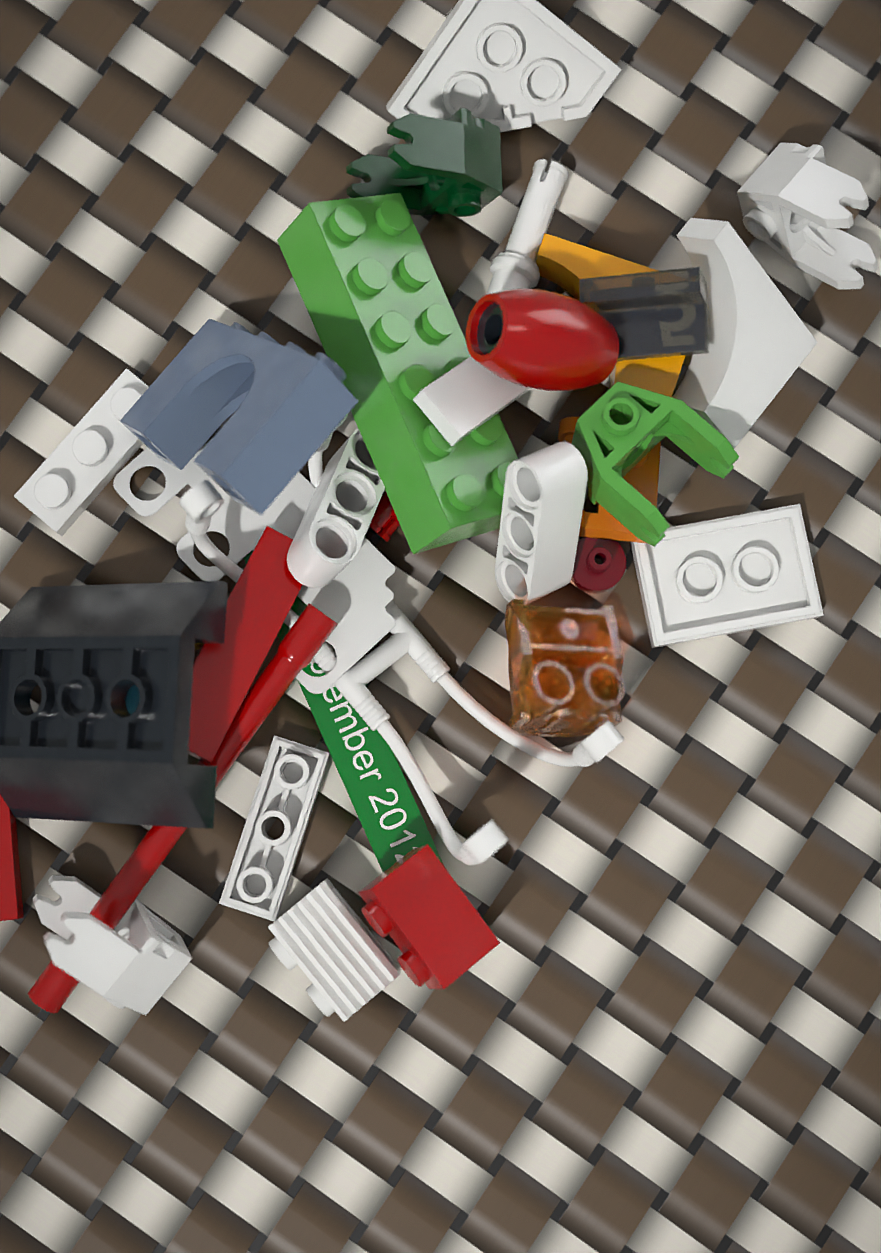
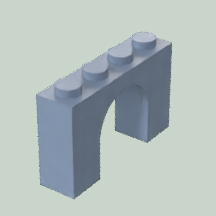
M208 319L123 416L120 422L157 457L182 470L219 426L232 415L193 462L233 500L262 516L357 404L358 400L342 384L347 378L345 372L323 353L318 352L313 357L292 342H288L283 346L264 332H260L257 336L253 335L237 322L228 326Z

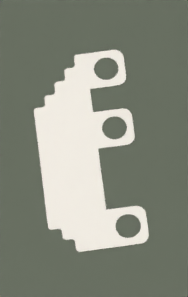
M208 443L201 447L182 470L160 459L147 447L114 478L113 485L116 492L136 513L145 517L152 516L158 512L186 485L192 488L201 481L209 480L224 498V503L212 515L207 532L216 531L228 539L230 551L227 557L235 564L240 562L249 552L254 551L266 526L294 539L316 490L298 472L261 516L233 500L193 462ZM153 466L160 469L165 476L166 485L164 491L153 500H140L130 490L131 477L138 469ZM190 532L186 533L177 544L178 556L202 581L220 580L225 573L216 566H204L195 559L193 554L194 541ZM365 537L355 558L329 584L320 588H311L303 585L297 595L306 605L310 603L337 623V626L326 640L336 651L337 659L334 668L328 674L320 677L310 676L303 670L296 676V679L311 693L321 694L327 691L396 626V620L386 611V606L394 599V593L385 585L386 580L395 573V566ZM318 547L319 550H320V552H322L325 556H327V554L325 553V551H323L320 547Z

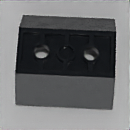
M227 582L31 587L0 622V794L15 818L214 829L217 766L188 765L195 644L224 643ZM136 684L140 693V701L136 711L130 715L126 708V695L129 689ZM39 685L42 693L41 704L37 711L33 712L30 703L33 689Z

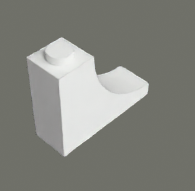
M690 218L676 236L690 258L698 287H705L706 351L693 353L685 377L672 398L686 403L727 438L732 447L735 448L814 348L817 341L728 221Z

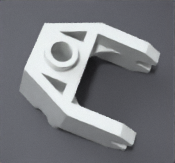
M780 142L737 191L744 217L743 223L746 229L754 237L768 244L796 268L837 289H861L863 287V276L855 268L876 272L878 269L877 258L870 244L838 229L850 228L854 224L853 216L845 206L866 210L869 207L868 197L859 180L826 165L822 146L813 144L811 147H805L798 143Z
M52 875L48 879L49 884L60 895V898L52 901L47 897L36 894L33 897V901L41 923L58 934L47 932L44 936L53 964L103 996L117 1008L124 1009L127 1007L146 1016L192 960V956L182 937L163 920L149 911L138 899L133 902L113 930L89 914L102 896L75 876Z

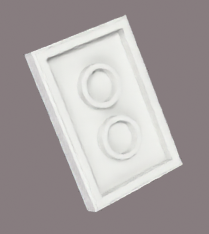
M800 504L669 527L664 532L665 537L655 547L647 543L630 542L651 648L823 616Z

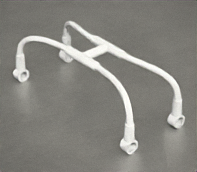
M347 414L346 417L340 422V424L334 429V431H335L338 427H340V426L343 424V422H344V421L346 420V418L348 417V414ZM333 432L308 460L310 482L315 488H317L323 474L322 454L328 448ZM209 480L201 481L190 488L179 501V504L187 513L186 528L190 532L195 545L205 557L237 583L243 569L222 553L206 534L210 526L211 517L223 505L224 498ZM393 600L386 606V611L396 620V626L390 631L392 636L353 665L334 683L335 687L356 712L359 713L372 731L377 729L387 742L413 784L443 843L456 859L468 865L481 864L509 839L494 821L490 820L464 843L459 840L412 753L388 721L390 715L386 713V710L371 695V692L365 685L408 653L416 661L417 665H420L419 667L433 683L438 682L462 708L482 725L512 746L537 759L564 767H588L594 762L600 761L624 740V737L609 720L578 744L573 752H563L548 748L520 734L490 713L449 674L450 667L435 652V649L432 648L430 643L409 618L402 613V610L399 609ZM290 609L284 623L291 629L299 616ZM326 641L313 658L325 674H328L334 668L337 659L336 651Z

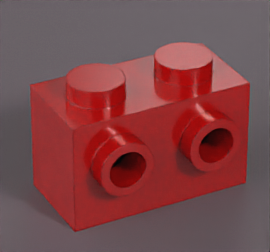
M428 844L411 850L358 892L366 902V905L361 908L364 917L381 937L384 938L388 934L391 936L403 953L397 958L400 966L418 987L426 984L429 989H446L500 944L499 940Z

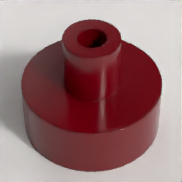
M583 537L577 544L571 578L572 582L579 589L587 593L599 594L609 591L621 580L626 569V556L623 548L616 540ZM594 559H600L602 564H597Z

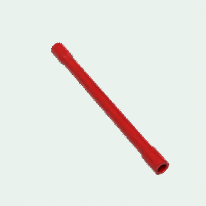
M310 603L278 646L276 655L245 696L212 762L208 764L199 760L196 764L217 766L216 787L299 672L309 665L337 626L335 621ZM152 825L89 914L114 930L188 827ZM51 960L29 990L28 996L40 1008L56 1014L80 981L53 964Z

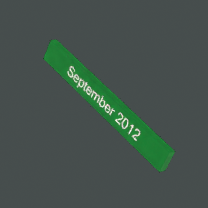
M253 550L244 557V561L246 564L250 556L252 555ZM297 596L291 610L300 616L307 605ZM284 622L277 634L280 642L290 630ZM312 659L308 666L302 669L306 674L313 677L326 675L322 668L315 663L314 659ZM299 682L382 872L390 868L411 850L426 844L429 845L443 864L399 763L377 729L375 731L370 729L334 684L327 691L321 694H314L309 692Z

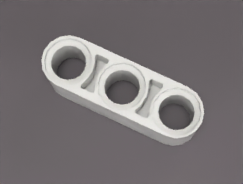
M356 429L327 463L288 550V569L293 577L302 585L320 588L329 584L355 558L384 492L385 486L378 475V471L374 466L359 429ZM318 547H320L323 551H325V553L327 554V556H325L322 552H320V550H319Z
M557 442L513 461L506 471L495 563V579L503 597L516 607H523L570 583L573 575L588 472L581 453L568 442Z

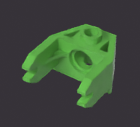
M617 381L577 419L571 444L579 450L585 460L588 472L587 486L590 501L594 505L598 502L638 539L655 547L665 537L664 532L670 525L659 510L624 480L623 477L665 436L707 472L723 479L733 470V464L738 460L739 455L727 438L682 400Z

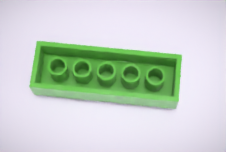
M401 193L308 203L277 241L326 355L345 372L347 378L342 384L358 400L357 404L351 409L352 415L374 466L378 471V475L385 486V491L412 554L499 529L506 471L508 466L518 459L499 414L494 415L451 447L413 400L423 388L468 359L471 355L467 349L466 339Z

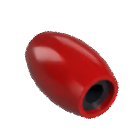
M521 288L484 295L476 302L467 321L466 345L471 357L495 375L520 386L545 391H571L593 386L603 382L611 374L618 359L619 338L615 327L593 308L570 296L541 289Z

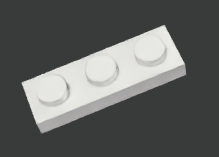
M126 368L14 497L56 533L63 536L143 445L120 420L149 386Z

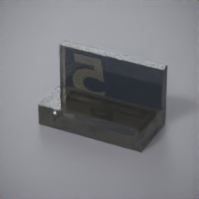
M700 267L579 279L580 302L601 314L617 331L619 338L617 361L709 353L707 282Z

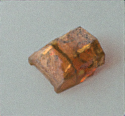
M512 599L506 605L505 629L508 641V672L513 710L509 720L510 728L523 736L577 737L593 733L607 720L614 727L621 723L620 702L625 694V686L621 678L624 657L613 606L603 605L598 610L524 605V601L521 599Z

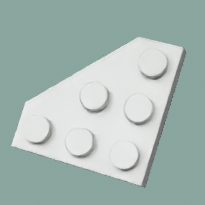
M459 0L394 93L386 108L389 113L398 119L411 113L448 120L460 108H466L471 111L473 116L486 119L498 126L500 132L532 127L533 123L563 118L566 121L587 117L622 69L537 0Z

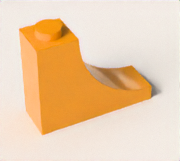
M544 233L536 259L541 277L559 285L576 300L590 306L594 310V298L698 288L697 283ZM687 352L618 358L610 374L609 389L618 381L672 397Z

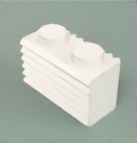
M328 878L268 927L275 936L269 942L270 948L289 970L298 965L307 975L312 984L306 988V991L315 1005L327 1017L336 1011L345 1022L400 975L401 968Z

